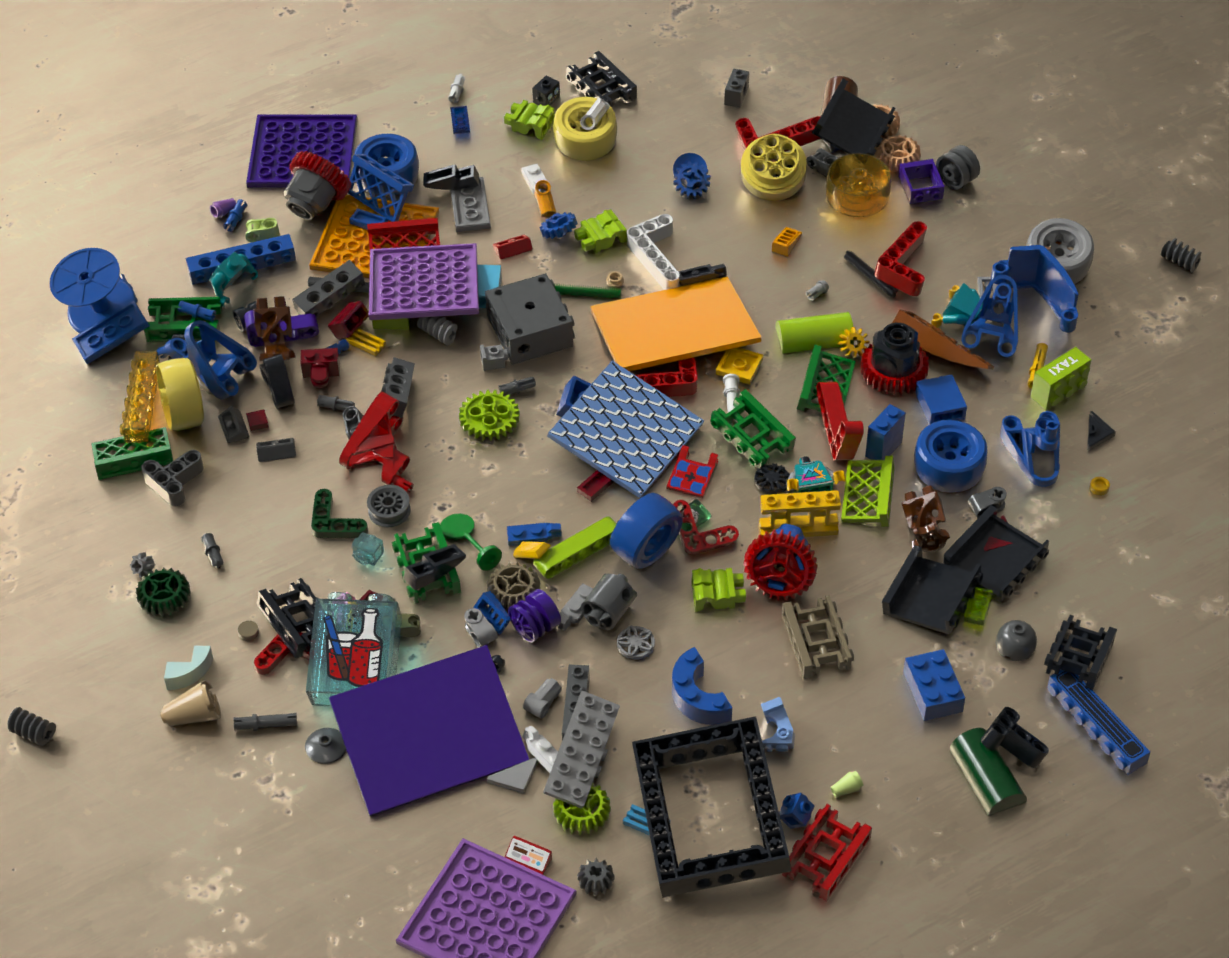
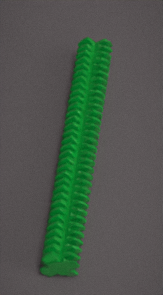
M556 284L555 286L556 292L559 291L562 295H589V297L600 296L602 298H608L609 296V298L619 299L620 297L621 299L620 288H616V290L612 288L611 290V287H607V289L603 287L602 289V287L597 288L596 286L595 289V286L594 288L593 286L592 288L591 286H587V288L585 286L584 288V285L582 288V285L581 287L580 285H576V287L572 285L571 287V284L570 286L569 284L567 286L566 284L565 286L564 284L563 286L562 284L561 286Z

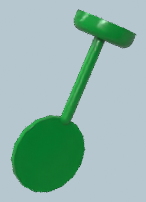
M460 513L449 515L443 519L440 526L445 537L450 539L466 537L479 551L476 563L481 570L488 571L499 564L502 558L501 550L495 545L482 548L470 535L475 527V523L470 516Z

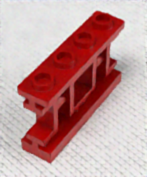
M826 804L823 809L820 808L813 824L807 825L803 838L801 840L798 839L793 845L792 853L789 856L792 871L782 873V876L785 878L789 875L791 880H794L798 873L813 880L812 891L814 893L819 892V898L826 902L870 841L872 827L867 824L861 826V823L856 822L853 828L850 829L836 821L838 811L835 809L834 811L831 810V805ZM826 821V827L834 831L831 835L821 830ZM841 835L852 841L847 849L846 843L839 840ZM821 841L836 849L830 860L814 852ZM803 853L804 858L811 861L809 866L798 861ZM819 866L830 872L825 880L824 875L817 871Z

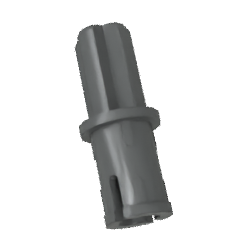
M534 377L518 381L514 379L513 382L499 385L498 388L500 393L504 392V396L512 393L519 394L522 390L535 387L536 382Z
M319 395L317 399V406L330 408L333 411L337 409L345 410L350 406H355L354 402L339 399L338 396L328 397Z
M206 533L201 537L205 546V554L209 556L212 566L219 568L223 565L220 547L216 545L213 534Z

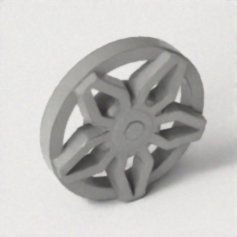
M628 626L617 638L619 652L629 659H643L649 656L655 647V639L652 632L640 626ZM649 638L651 639V645L647 642ZM621 646L628 647V652L623 650ZM640 650L645 651L644 653L637 654Z

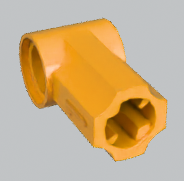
M540 180L536 183L534 196L537 199L541 217L546 218L556 214V209L550 191L551 185L545 180ZM539 189H545L546 192L542 193Z

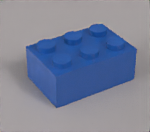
M944 649L905 658L903 673L923 721L963 712L965 696Z

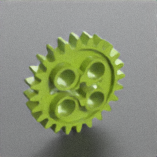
M487 390L486 394L479 391L478 396L473 393L472 399L467 397V402H462V407L459 408L460 425L463 426V430L468 431L469 436L475 434V439L482 436L483 441L486 437H489L490 441H492L494 436L500 439L501 434L506 437V431L512 433V428H517V423L519 422L520 411L518 404H515V399H510L509 394L504 397L503 391L500 394H497L496 390L493 393Z

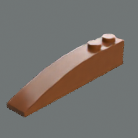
M899 310L892 322L904 323L914 328L918 332L917 342H920V347L933 355L967 366L994 369L992 364L976 354L972 355L971 350L960 344L956 345L958 341L946 336L945 332L913 312Z

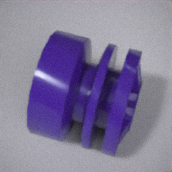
M541 589L534 590L525 597V601L520 600L508 609V615L514 628L529 643L535 642L545 634V631H551L561 623V615L550 596Z

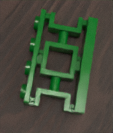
M149 298V316L156 317L155 322H148L150 326L144 329L146 342H167L172 339L173 334H185L186 327L199 320L205 321L220 330L218 320L211 322L203 318L196 319L192 317L191 321H176V316L189 315L178 311V308H181L179 307L180 301L194 305L200 304L204 308L215 310L216 315L221 314V298ZM196 326L193 329V337L195 341H201L200 327Z
M746 389L740 392L739 398H734L733 406L735 408L726 414L719 408L711 413L710 422L713 428L718 429L724 438L731 442L737 451L743 454L750 464L757 469H760L764 464H769L770 456L768 453L775 448L783 454L794 449L796 437ZM744 411H746V412L749 414V415H748L747 417H745V418H743V417L740 415V414H742ZM734 419L738 423L732 427L728 422ZM751 423L760 431V433L752 438L742 430ZM769 435L774 438L770 443L766 440ZM759 443L762 448L757 451L754 446Z
M439 522L432 523V529L424 528L425 536L408 540L406 533H403L401 537L398 536V533L394 534L395 541L392 542V548L394 553L399 555L396 558L399 568L403 567L404 570L401 571L402 578H404L406 566L415 564L416 561L422 560L424 554L436 550L435 546L424 549L425 546L432 545V537L435 540L437 549L447 547ZM402 545H404L406 551L417 550L408 553L409 560L406 559ZM456 568L446 574L449 582H447L445 576H442L419 590H414L410 585L406 586L409 598L413 597L414 603L417 604L420 598L426 600L425 591L440 587L444 588L445 594H449L451 590L453 595L461 593L460 579Z

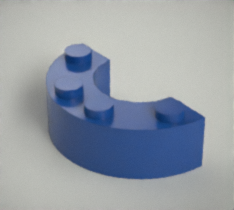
M695 647L687 650L676 661L672 672V696L677 708L686 717L701 724L716 725L732 721V706L723 692L716 694L706 693L695 685L696 681L704 676V661Z

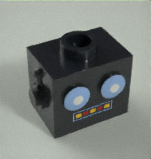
M547 75L532 88L533 103L538 106L540 104L542 106L552 105L560 97L559 81Z

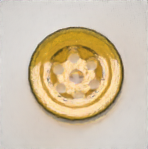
M849 154L836 159L829 167L826 178L825 190L828 203L841 214L852 217H867L880 212L885 208L890 197L891 175L889 168L882 160L868 154Z

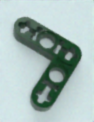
M320 489L315 493L311 522L312 533L315 537L363 538L368 534L367 522L364 519L331 518L333 497L330 490ZM323 497H325V504L322 503ZM319 511L327 512V514L323 516L317 515ZM337 526L345 527L342 531L335 530Z

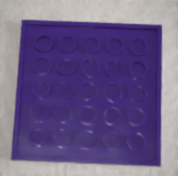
M258 114L246 180L247 188H286L293 177L289 165L300 151L312 152L320 157L323 156L326 160L329 159L331 163H334L335 166L344 171V174L348 175L350 179L357 115Z

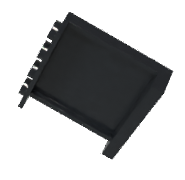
M990 505L944 553L943 564L970 572L974 570L977 563L981 564L983 580L977 587L999 602H1002L1005 597L1008 598L1012 595L1014 588L1018 584L1021 585L1029 572H1033L1036 569L1038 562L1047 557L1049 554V540H1046L1043 544L1037 542L997 517V508ZM990 537L1012 543L984 551V547Z

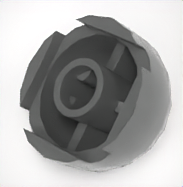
M1009 621L998 631L995 642L996 648L1003 657L1006 655L1012 661H1024L1029 659L1036 649V632L1025 621Z

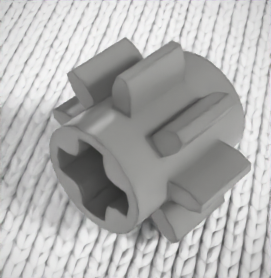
M146 552L132 556L133 560L130 566L133 574L139 573V577L142 578V576H147L148 572L153 573L152 570L156 565L152 559L153 556L146 557Z

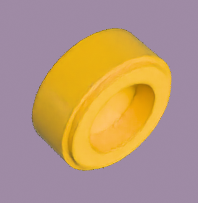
M1095 477L1091 480L1090 491L1093 494L1102 496L1109 491L1110 483L1106 478Z

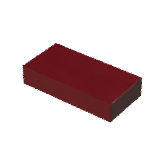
M596 470L577 487V493L592 502L614 481Z

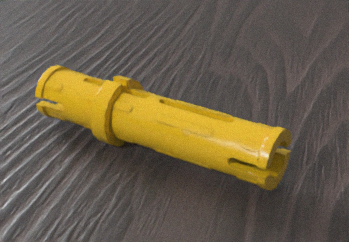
M1038 343L1036 346L1033 365L1029 370L1028 387L1031 389L1035 372L1044 367L1048 351V345L1045 343Z

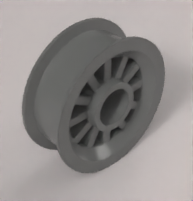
M383 485L374 489L367 498L368 515L371 521L381 527H395L405 522L411 512L408 493L396 485Z

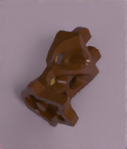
M284 296L274 297L275 307H268L267 298H257L256 309H253L254 324L257 337H262L265 345L264 353L259 355V361L279 354L282 355L283 360L296 358L294 351L286 347L283 336L288 335L292 337L290 307L286 306ZM282 321L286 323V330L281 329L280 323ZM262 322H265L267 324V328L265 330L261 329ZM275 333L277 335L276 341L270 342V335Z
M929 485L922 489V496L917 497L916 493L911 491L905 493V501L901 502L910 530H913L916 537L912 541V548L914 545L920 546L923 552H935L942 549L947 539L950 538L949 533L938 526L939 523L946 522L940 496ZM933 510L938 511L937 517L932 515ZM915 516H918L916 523H914L913 518Z

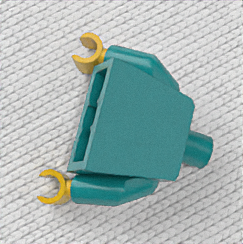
M965 283L960 287L954 285L952 290H949V298L951 300L942 313L943 317H941V314L935 313L933 320H931L932 325L938 328L943 322L944 324H960L965 326L981 298L977 291L971 289ZM982 305L974 318L975 321L980 318Z

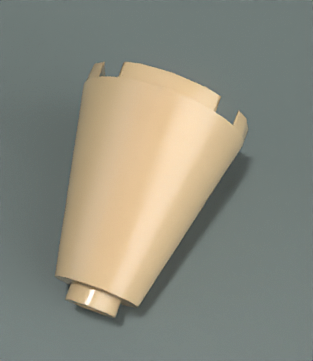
M204 680L163 706V711L160 712L163 723L174 726L220 719V706L216 694H212L209 691L212 688L209 681Z

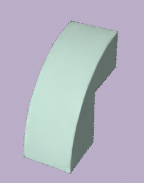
M194 646L191 662H167L164 675L167 690L185 688L201 679L209 670L213 661L211 646Z

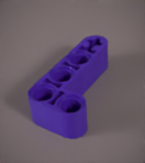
M250 310L244 315L249 344L253 347L265 346L262 337H257L253 310ZM314 314L291 316L292 337L288 335L283 336L285 342L317 336L319 327L316 316ZM282 321L280 323L281 329L286 330V323ZM262 322L261 329L265 330L267 328V324L265 322ZM275 333L269 337L270 342H274L277 339Z

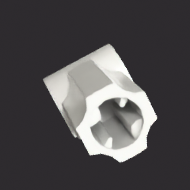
M598 97L586 115L582 117L580 122L582 128L585 130L594 129L610 108V105ZM588 117H590L593 120V125L591 127L587 126L585 123V120Z

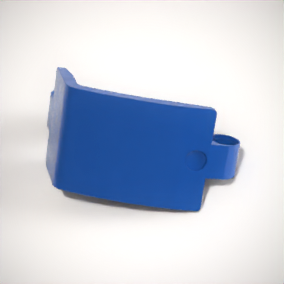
M1044 246L1011 247L1008 260H1000L993 264L991 280L999 275H1007L1016 282L1017 289L1034 288L1060 320L1059 328L1066 333L1075 331L1078 319L1076 308L1078 291L1063 266ZM999 279L994 283L997 285L1007 283L1013 288L1012 283L1006 279Z

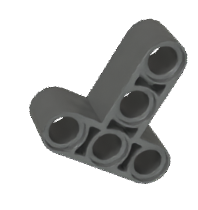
M197 450L187 451L164 468L154 460H148L142 465L146 484L172 506H180L185 502L182 485L196 477L204 469L201 454Z

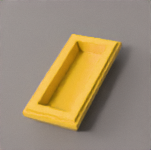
M523 541L514 550L513 557L540 559L551 545L545 542Z

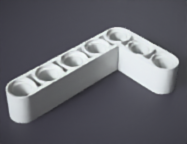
M661 214L627 230L628 248L664 290L679 287V272L654 244L672 235L673 218L669 214Z

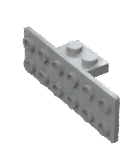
M581 691L544 788V794L579 808L584 807L594 777L598 778L602 766H599L600 760L604 762L608 752L605 746L620 708L618 704Z

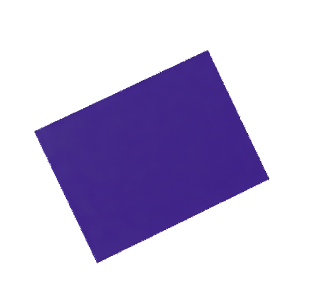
M487 645L329 697V702L369 816L495 774L529 760Z

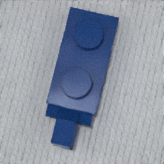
M536 523L507 526L508 545L517 546L523 541L547 543V540L553 537L562 536L561 524Z

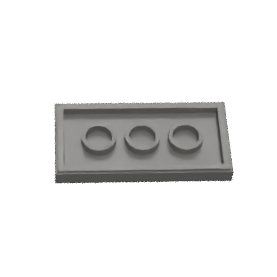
M479 177V186L450 190L456 232L491 228L483 177Z

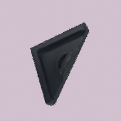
M1090 411L1088 451L1111 439L1116 433L1093 411Z

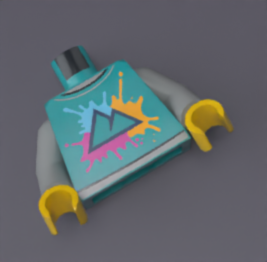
M804 456L799 459L800 464L795 465L794 472L790 473L786 486L787 491L795 490L796 493L833 491V482L838 484L839 481H846L845 472L842 470L833 472L828 467H824L821 461L811 462L808 456Z

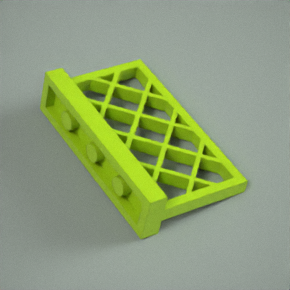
M885 456V460H848L841 516L842 523H881V527H889L895 471L893 456ZM852 467H861L862 470L855 473L852 471ZM873 467H881V470H879L876 473H874L870 469H872ZM867 472L871 477L864 481L861 476ZM876 479L880 484L873 488L869 484ZM858 480L861 484L854 488L850 485L853 481ZM864 487L870 490L864 495L858 492ZM855 494L859 499L852 503L848 498ZM873 494L878 497L874 502H870L867 499ZM864 501L868 506L861 510L857 506ZM852 509L857 512L854 516H846ZM871 509L877 512L876 516H868L866 513Z

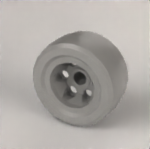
M1053 218L1041 222L1031 231L1026 246L1042 245L1050 247L1048 251L1063 266L1074 284L1086 276L1093 261L1094 242L1091 234L1084 226L1070 219Z

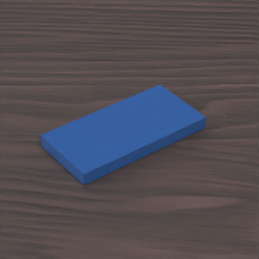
M132 301L73 337L72 340L86 364H89L150 325L136 302Z

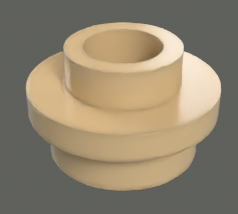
M613 271L608 274L606 283L610 287L617 288L623 285L624 277L620 272Z

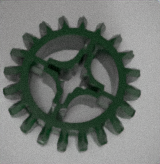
M164 567L161 571L155 569L154 573L148 572V577L142 576V581L138 582V588H136V598L140 607L147 614L152 613L154 617L158 614L163 617L167 613L171 616L173 611L179 612V607L184 608L185 603L189 602L191 593L189 582L184 574H181L179 570L174 572L172 568L167 571Z

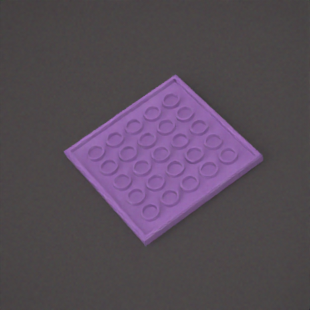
M476 243L370 249L369 320L479 314Z
M463 838L396 939V944L425 958H538L575 898L577 891Z

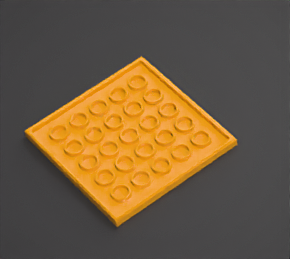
M346 195L343 200H336L309 264L310 270L331 273L348 260H351L363 273L364 278H370L368 230L350 224L349 219L357 208L376 215L380 214L351 195ZM378 199V207L382 208V200ZM387 200L388 205L392 203V201ZM404 203L398 221L437 218L439 208ZM392 206L389 208V211L394 216L395 210ZM431 234L426 235L425 237L429 239ZM409 236L407 239L414 242L418 237ZM399 237L390 239L395 244L400 240ZM373 239L372 241L379 245L383 240ZM421 240L417 245L426 246L428 243ZM404 241L399 247H409L410 245ZM386 243L382 248H392V246Z

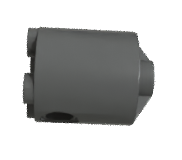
M604 574L581 604V611L592 626L611 630L637 597V592L628 583L625 575Z

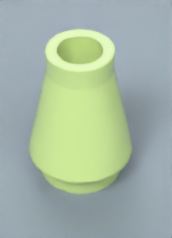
M854 771L852 773L848 772L830 788L834 796L838 798L842 795L859 791L860 787L864 786L859 774Z

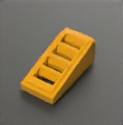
M785 227L772 242V252L788 257L801 237L802 232Z

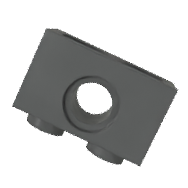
M733 69L725 88L724 105L741 107L749 87V71Z

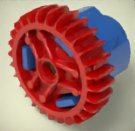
M782 524L778 529H774L771 534L768 531L765 532L764 536L760 534L748 546L743 562L745 566L744 572L748 573L746 577L748 580L752 579L751 586L757 585L756 591L763 590V596L769 593L770 599L775 595L778 600H780L781 596H784L787 601L789 595L795 599L797 594L801 596L803 591L807 592L809 586L813 584L818 568L816 564L817 558L814 557L815 551L810 550L811 544L804 537L801 528L791 524Z

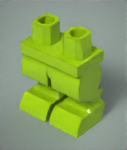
M523 100L521 104H512L511 114L506 113L504 116V124L510 125L513 132L518 131L525 135L532 128L535 131V136L543 140L554 123L555 110L549 105L542 106L540 104L538 106L535 103H528V101Z
M611 209L604 210L596 218L580 221L581 227L574 230V237L577 241L582 240L581 245L585 252L593 249L595 253L601 252L600 249H608L612 246L615 237L622 243L627 242V229Z
M701 568L692 570L691 584L695 612L703 610L706 602H710L715 609H725L727 607L735 609V603L746 602L745 589H735V587H744L743 573H732V568L714 571Z

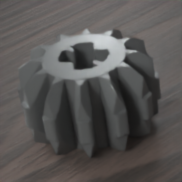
M595 858L594 862L587 859L586 865L580 866L577 879L579 880L580 888L585 889L586 894L592 891L596 896L598 892L605 895L606 889H611L615 876L611 865H607L605 860L598 862V859Z

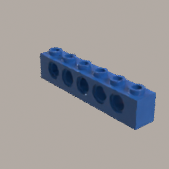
M290 234L186 258L192 285L209 281L216 268L233 252L246 255L255 270L296 261Z

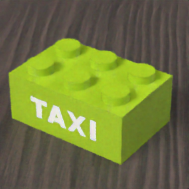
M1077 347L1069 350L1035 372L1030 397L1045 410L1056 406L1061 400L1069 398L1074 392L1083 389L1087 385L1091 359Z

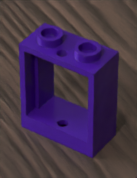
M933 159L900 164L898 177L910 204L943 199L945 186ZM929 177L933 185L932 187L913 189L909 180Z

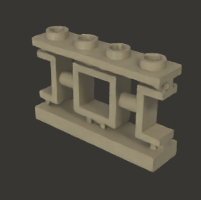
M826 595L825 600H822V598L817 599V607L805 610L800 609L799 603H794V606H792L791 601L783 603L782 616L803 679L811 678L812 672L819 674L821 664L837 662L839 670L843 669V666L848 670L851 669V663L854 661L853 651L848 648L847 634L842 631L841 617H837L836 603L835 601L832 602L830 595ZM826 610L828 619L817 620L818 617L825 616ZM809 619V622L801 624L800 630L797 621ZM826 631L828 639L811 641L810 632ZM837 641L839 651L828 652V649L836 648ZM820 651V654L812 656L811 663L808 653Z

